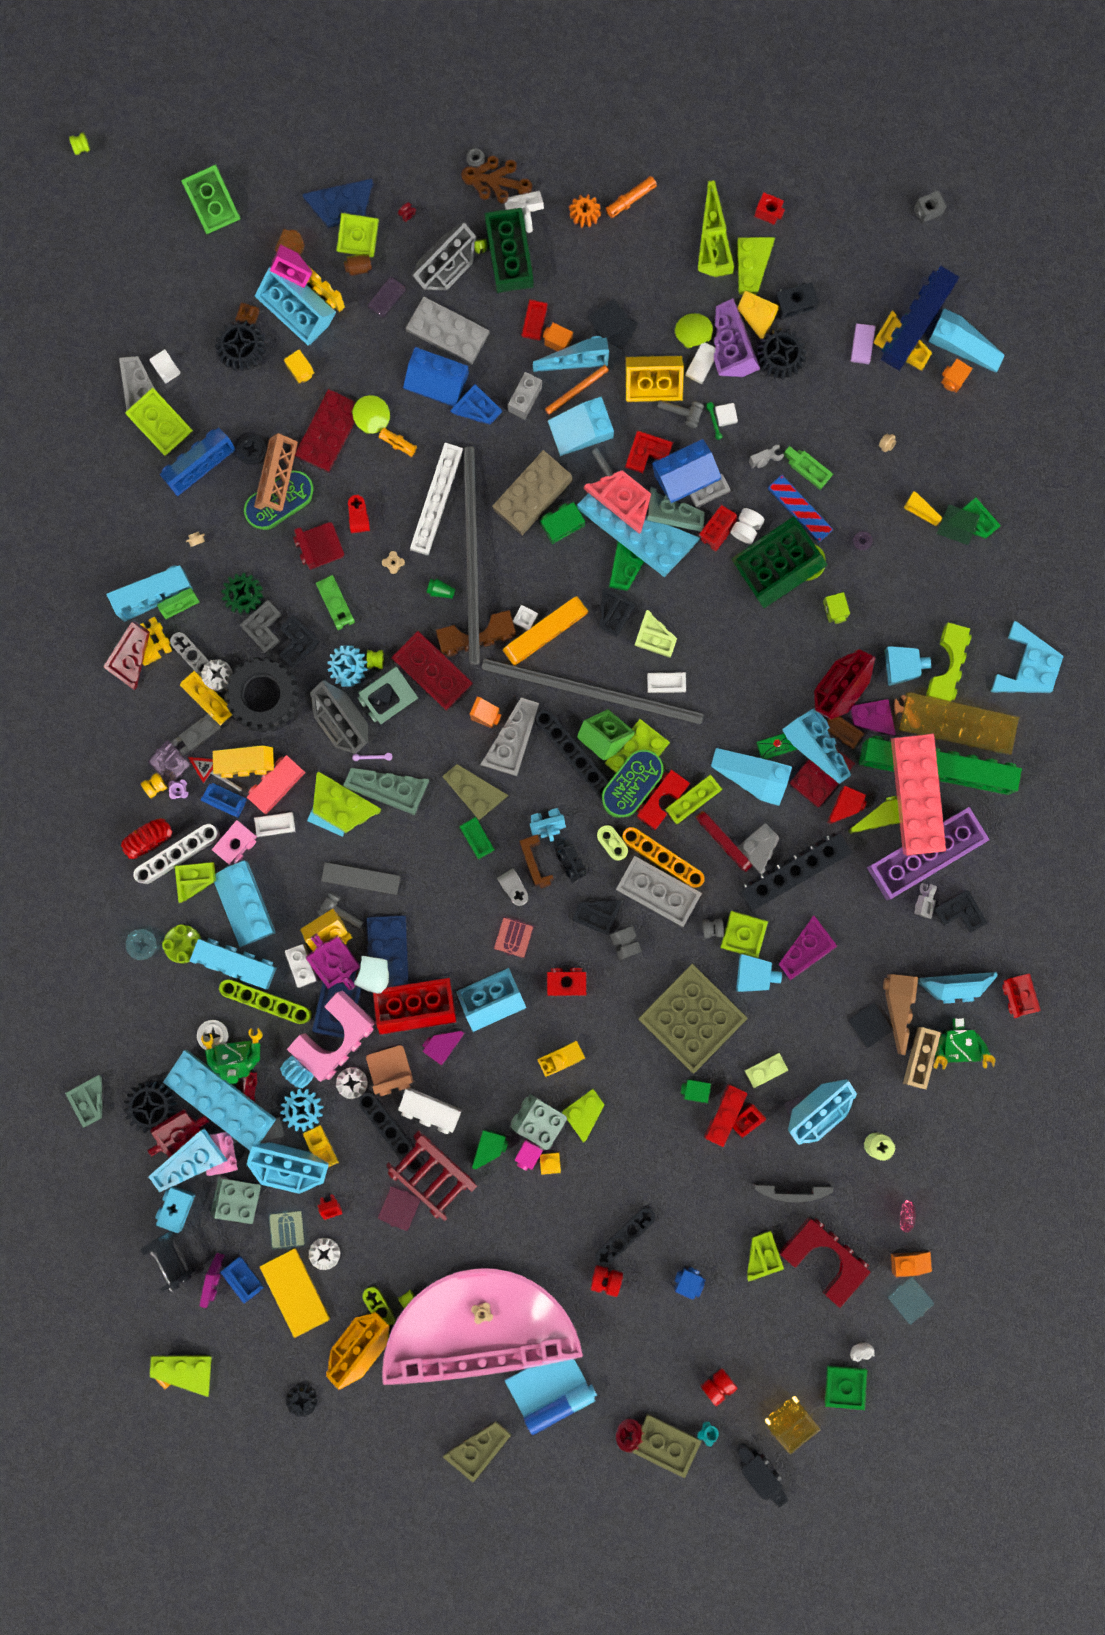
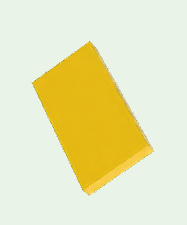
M296 1248L260 1266L294 1338L330 1320Z

